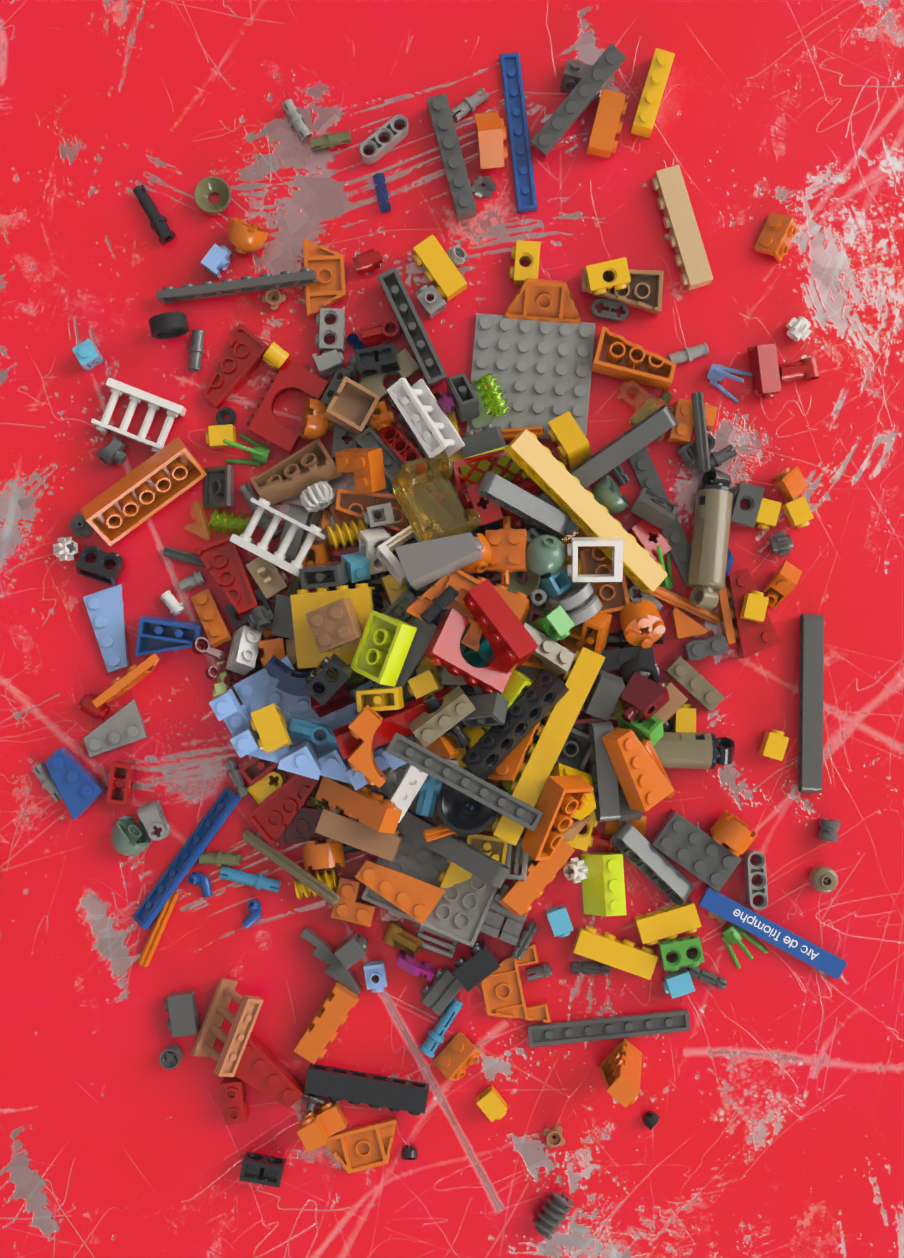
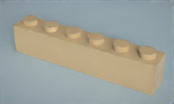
M675 165L658 170L652 179V186L659 195L657 199L658 206L665 215L663 222L671 235L669 236L670 245L672 248H675V262L677 267L681 268L682 274L680 278L682 285H686L687 291L709 285L714 278L680 166Z

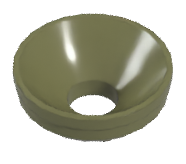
M210 176L202 179L197 184L194 197L200 209L209 214H218L229 206L231 190L223 179ZM212 194L220 195V201L217 204L209 202V197Z
M528 567L527 571H523L528 575V580L524 584L516 581V574L520 571L510 573V585L506 586L505 584V587L514 594L515 591H518L525 595H530L540 584V575L532 572Z

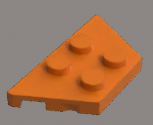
M303 238L304 268L314 270L318 275L319 282L317 284L305 285L307 316L311 317L320 312V308H327L346 297L345 263L343 254L331 251L325 246H319Z
M526 278L504 313V318L581 324V318L566 281Z
M156 653L141 664L131 666L126 671L128 674L121 678L119 676L110 683L111 687L92 701L93 704L98 708L103 703L112 701L155 669L157 662L160 661Z
M397 1117L340 1131L328 1137L326 1146L330 1149L335 1159L342 1163V1167L348 1174L388 1164Z

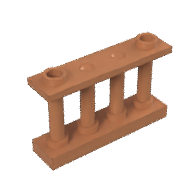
M220 978L191 1054L193 1056H210L217 1062L213 1073L220 1077H234L264 1000L257 996H241L235 991L238 981ZM231 999L240 1005L236 1016L227 1010ZM224 1018L232 1024L228 1035L220 1029ZM216 1037L225 1043L221 1054L213 1048Z

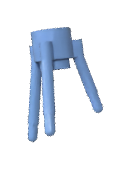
M713 363L706 378L710 379L709 384L718 388L735 403H739V400L717 383V381L722 382L723 378L727 377L743 383L744 379L727 372L752 377V373Z

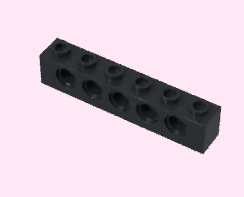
M546 668L509 707L504 725L492 726L463 756L461 761L479 778L486 780L569 691L567 686L559 677Z

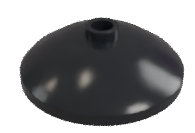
M447 784L442 787L437 800L439 816L445 826L455 833L462 835L480 833L490 827L498 815L497 811ZM469 805L474 806L473 810L468 811L467 807Z

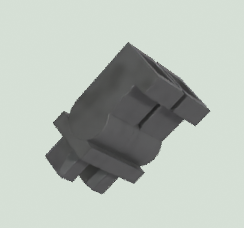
M504 882L494 896L480 932L495 938L499 934L500 940L516 946L527 914L515 917L498 902L510 886Z

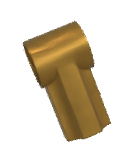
M390 920L381 938L385 943L393 947H399L412 956H417L423 947L422 939L406 931L403 925Z

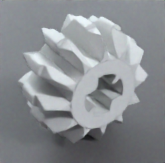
M319 481L303 490L300 499L308 512L316 513L332 504L336 496L333 488L327 481Z

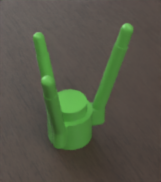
M242 433L239 436L256 447L252 449L226 439L223 440L225 444L252 453L251 458L254 459H226V463L248 464L261 467V464H267L270 449H267L266 445H262Z
M657 546L659 563L666 572L661 547ZM670 552L666 553L668 575L659 585L667 590L674 588L672 584L674 580L672 577Z
M733 923L721 932L723 934L721 938L725 942L737 969H740V964L730 942L733 945L737 943L750 960L753 959L749 950L741 942L743 938L741 934L765 954L768 953V950Z

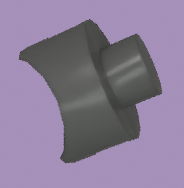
M112 435V442L105 448L98 450L96 456L108 466H112L115 463L120 466L128 457L124 452L126 445Z

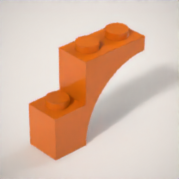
M367 704L348 726L351 729L350 733L359 740L361 738L363 740L349 755L348 761L350 762L349 766L354 771H360L365 775V780L370 785H376L380 788L385 783L387 776L380 770L375 761L372 743L374 733L382 723L383 718Z

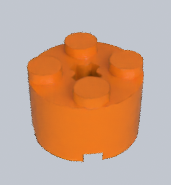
M640 600V603L636 604L631 602L619 614L620 625L625 639L631 645L641 646L645 649L650 648L665 632V626L659 610L649 600Z
M724 810L710 829L711 835H713L712 838L721 845L724 842L729 847L728 850L737 857L740 854H744L758 836L754 830L752 832L748 830L749 826L732 813L728 814L727 810Z
M326 839L324 844H319L318 840L305 842L306 846H302L305 871H309V866H312V870L335 868L337 863H340L341 867L345 866L343 843Z

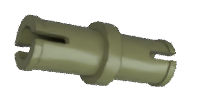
M349 129L337 133L327 132V135L310 138L313 151L327 147L332 149L336 145L352 143Z
M223 850L203 852L199 857V864H217L218 867L223 865L240 866L241 853H224Z

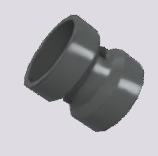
M819 819V826L821 828L817 839L838 842L839 835L837 834V829L840 827V821Z
M177 1044L168 1045L160 1055L159 1061L161 1066L168 1070L177 1067L183 1058L182 1048Z

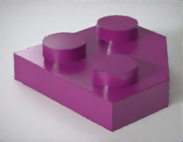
M400 950L396 957V966L418 977L424 974L425 979L430 981L435 975L433 964L426 960L421 962L415 958L416 956Z

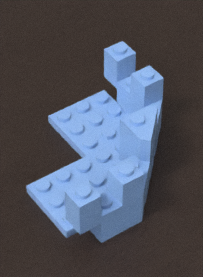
M288 655L280 659L284 664L296 671ZM265 668L233 685L242 701L241 704L231 688L210 700L209 705L219 721L223 719L231 732L230 742L240 758L250 755L278 763V769L316 780H319L321 775L352 784L355 791L369 784L365 780L364 774L360 771H354L349 766L350 762L348 759L342 758L338 748L324 744L318 745L313 741L289 735L292 745L271 754L266 753L265 750L262 751L257 742V739L260 738L258 732L254 731L250 724L252 719L250 713L274 703L282 709L289 728L293 717L318 724L324 723L332 728H339L350 724L357 716L354 714L357 709L356 691L368 689L371 686L374 687L375 685L372 680L350 690L355 699L354 703L321 718L311 707V696L291 695L278 689L276 686L279 679L270 676ZM318 729L315 731V736L322 739L326 736V732ZM388 744L381 745L373 751L375 761L381 771L389 767L395 770L406 764L403 760L385 751Z

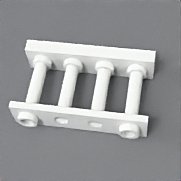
M108 377L106 385L111 389V396L101 421L92 418L91 423L96 425L95 429L107 433L109 430L152 447L151 451L157 453L165 447L164 444L174 419L178 415L184 417L187 409L179 404ZM126 394L130 396V402L118 429L108 425L119 396ZM144 401L148 403L147 406L149 408L138 436L127 432L137 404ZM162 408L167 410L166 414L168 415L158 440L154 443L145 438L156 410L159 411Z
M400 378L387 389V392L429 458H434L443 450L451 457L465 446L423 379L410 386L406 378Z
M261 497L259 500L251 498L250 501L258 506L243 534L241 533L240 536L232 534L229 541L300 578L299 569L303 567L301 564L316 536L324 540L326 538L325 535L320 533L322 529L313 524L308 527L269 506L271 503ZM266 509L275 515L261 542L255 545L251 543L252 538L250 537ZM283 518L292 524L278 551L272 554L268 552L269 547L267 546ZM301 527L309 533L295 560L289 563L285 561L286 556L284 555L298 528Z
M415 735L412 737H406L413 742L418 741ZM408 763L395 770H392L391 767L387 768L384 773L387 776L385 783L380 788L377 787L378 792L388 794L389 800L395 802V806L402 810L398 823H400L428 776L427 773Z

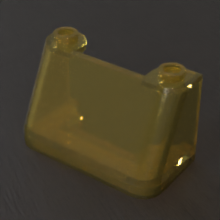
M446 453L437 455L434 458L426 457L404 462L393 480L394 493L419 542L464 534L476 529L482 522L479 513L473 508L465 511L451 485L449 478L453 472V465Z

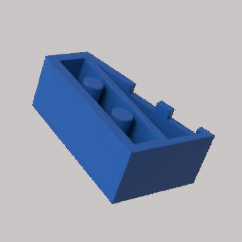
M145 614L139 619L135 657L191 648L194 640L198 637H203L204 627L200 622Z
M66 747L59 748L45 762L73 820L80 818L108 789Z

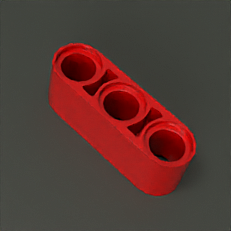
M389 425L382 429L380 433L381 439L407 469L415 475L422 473L426 468V462L419 451L396 427Z

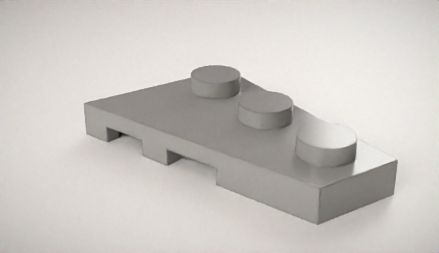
M136 699L132 700L83 738L90 757L148 737Z

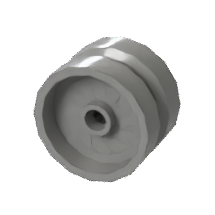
M572 582L573 585L562 594L549 598L551 607L555 608L561 605L575 626L590 619L602 608V603L598 596L592 594L594 589L590 582Z

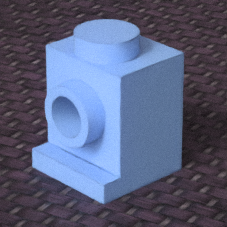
M215 243L202 259L201 264L220 280L222 277L220 272L226 270L229 266L232 252L224 245L220 247Z
M385 961L364 962L363 969L367 990L372 989V993L384 991V987L388 985ZM377 975L379 980L373 981L372 976Z

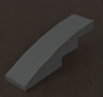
M306 926L300 936L316 946L313 955L328 964L325 973L359 995L362 987L350 968L346 970L335 956V949L323 937Z

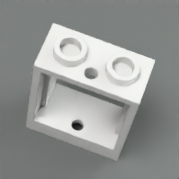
M417 521L377 547L376 557L400 586L407 583L408 580L400 561L394 556L392 551L413 537L418 542L432 540L426 528L420 526Z
M621 537L571 538V544H567V556H571V564H567V576H571L572 582H622L623 540ZM612 546V574H578V547Z

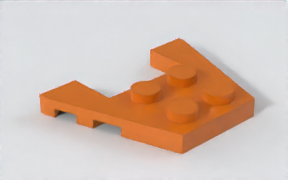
M459 569L440 578L411 604L405 612L423 621L420 615L433 603L432 600L434 598H438L448 585H451L459 595L447 606V610L453 608L470 618L468 621L470 625L460 643L478 652L482 631L471 612L466 608L463 598L470 589L480 584L481 581Z
M540 722L487 777L488 780L515 782L524 762V755L528 746H531L533 742L532 737L536 729L539 728Z
M532 943L524 951L525 953L521 960L515 959L512 955L500 962V968L481 981L488 1016L520 1018L529 1021L537 1020L545 1023L551 1022L547 1002L526 1006L518 967L538 963L535 943Z

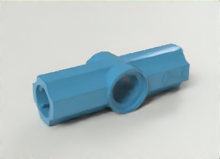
M297 717L292 718L288 732L289 735L313 741L318 745L324 744L338 748L332 731L336 728L329 727L324 723L318 724ZM322 729L326 732V736L322 739L317 738L315 731Z
M430 775L427 776L419 790L420 793L415 811L416 814L433 817L437 796H439L442 782Z

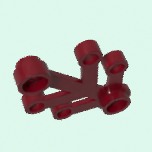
M198 637L192 642L194 653L198 655L205 653L225 661L218 666H211L205 671L208 679H215L220 673L228 670L226 665L231 647L230 640L222 644L226 652L211 647L209 641L204 637ZM256 659L255 672L251 670L245 675L229 673L224 677V684L231 687L237 681L264 668L262 662ZM210 670L214 671L215 676L210 673ZM228 677L232 678L233 683L229 681Z

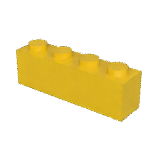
M656 48L630 133L650 138L675 53Z
M588 925L585 928L579 927L572 947L575 954L648 980L652 977L658 959L654 949L648 946L637 947L635 942L631 940H617L615 935L605 932L603 935L598 933L596 928Z

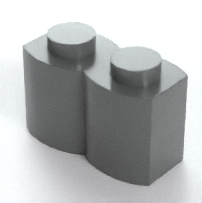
M721 635L710 636L704 640L688 641L682 645L686 660H701L707 656H719L729 651L726 637Z

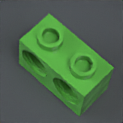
M561 605L540 615L529 624L555 642L566 638L571 633L569 630L575 626Z
M623 708L617 715L618 727L631 729L640 742L644 738L646 740L649 739L654 747L664 735L663 721L655 716L648 720H643L636 716L631 723H628L621 717L625 710Z
M697 934L659 941L657 943L661 966L664 970L677 971L681 966L687 965L688 968L699 966L701 962H705L700 937ZM694 947L696 950L695 954L688 957L686 955L687 949ZM670 951H675L676 953L673 960L666 959V955Z

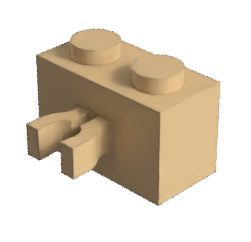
M257 557L246 564L247 569L266 599L270 600L276 594H280L288 589L289 585L287 583L290 580L284 571L280 573L276 565Z

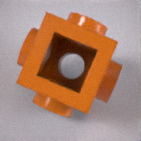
M384 401L377 403L366 423L367 428L370 426L377 435H380L383 428L389 425L392 426L391 423L395 422L392 411H387Z

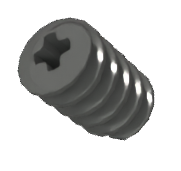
M552 1192L554 1200L547 1198L550 1206L542 1205L545 1213L537 1212L540 1220L535 1218L532 1220L536 1225L537 1231L548 1240L552 1239L551 1234L557 1232L556 1228L561 1226V1221L566 1219L565 1214L571 1212L570 1207L573 1208L575 1206L574 1202L563 1193Z

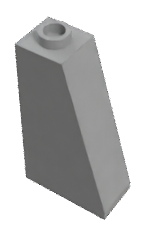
M470 532L395 548L407 580L415 590L483 558L481 550L484 549L478 537L474 538Z

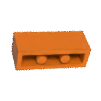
M602 89L587 154L609 159L611 152H616L618 141L615 140L616 133L620 134L623 122L619 120L621 114L625 115L628 104V102H624L626 94Z

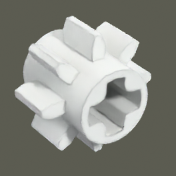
M799 316L798 319L793 317L786 325L789 329L786 333L794 341L798 342L800 339L804 341L812 332L809 329L811 323L802 316Z
M72 537L57 538L58 543L53 544L54 555L60 561L74 560L73 555L79 554L78 543L73 541Z
M578 857L570 858V861L566 862L563 872L568 881L573 880L574 884L580 883L582 879H587L588 866L584 860L579 861Z

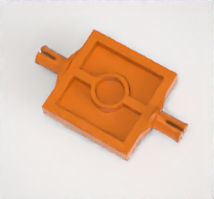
M503 516V528L485 530V538L492 549V558L485 572L501 573V585L505 586L506 584V586H509L510 573L527 571V530L511 528V517L507 516L506 518V516Z

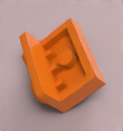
M771 212L755 244L754 249L756 252L772 255L777 261L781 262L783 256L788 252L791 239L797 233V225L793 217Z
M458 1032L435 1058L433 1063L448 1080L456 1081L460 1080L465 1075V1070L479 1059L478 1055L482 1051L475 1047L462 1032Z

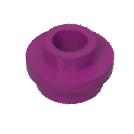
M443 394V397L439 398L440 405L445 414L448 412L451 414L453 413V408L456 407L452 396L448 397L446 394Z

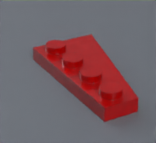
M241 323L236 328L237 332L234 338H231L225 355H222L216 372H213L202 393V396L217 409L222 406L261 361L269 348Z
M231 536L195 549L199 558L240 616L251 612L253 608L259 606L237 546L229 541Z
M295 774L247 815L248 819L271 847L277 843L321 781L320 779L316 780Z

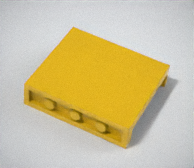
M368 583L355 584L356 588L348 589V585L336 586L334 591H329L328 587L316 588L314 593H309V589L297 590V594L290 595L298 669L317 667L326 656L330 658L334 653L347 665L352 664L361 638L329 652L320 653L314 638L317 632H312L305 614L342 598H350L364 632L370 613L373 610L372 590H375V587H368Z

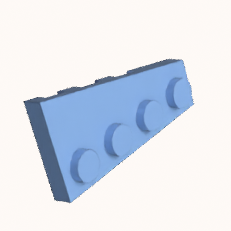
M122 584L83 597L108 673L129 666Z

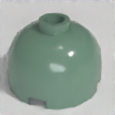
M605 474L594 484L592 488L594 499L599 504L605 506L610 515L618 514L630 506L625 495L622 496L619 491L620 488L609 475Z
M539 535L532 539L526 550L527 567L539 575H544V573L555 575L561 572L566 560V550L563 543L552 535Z
M132 816L120 817L110 833V841L115 850L126 856L141 854L151 844V838L148 836L144 824L141 821L139 824L133 821L134 817Z

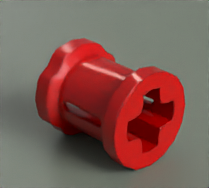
M594 830V839L590 848L594 849V847L605 849L610 853L613 847L611 842L613 835L599 834L598 831Z

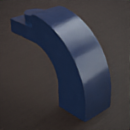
M274 655L264 667L270 676L279 679L276 686L278 689L296 696H311L304 690L307 683L305 679L312 671L316 673L320 669L317 666L309 672H298L288 667ZM329 668L331 673L338 674L337 669ZM315 683L317 687L325 688V686L322 683Z

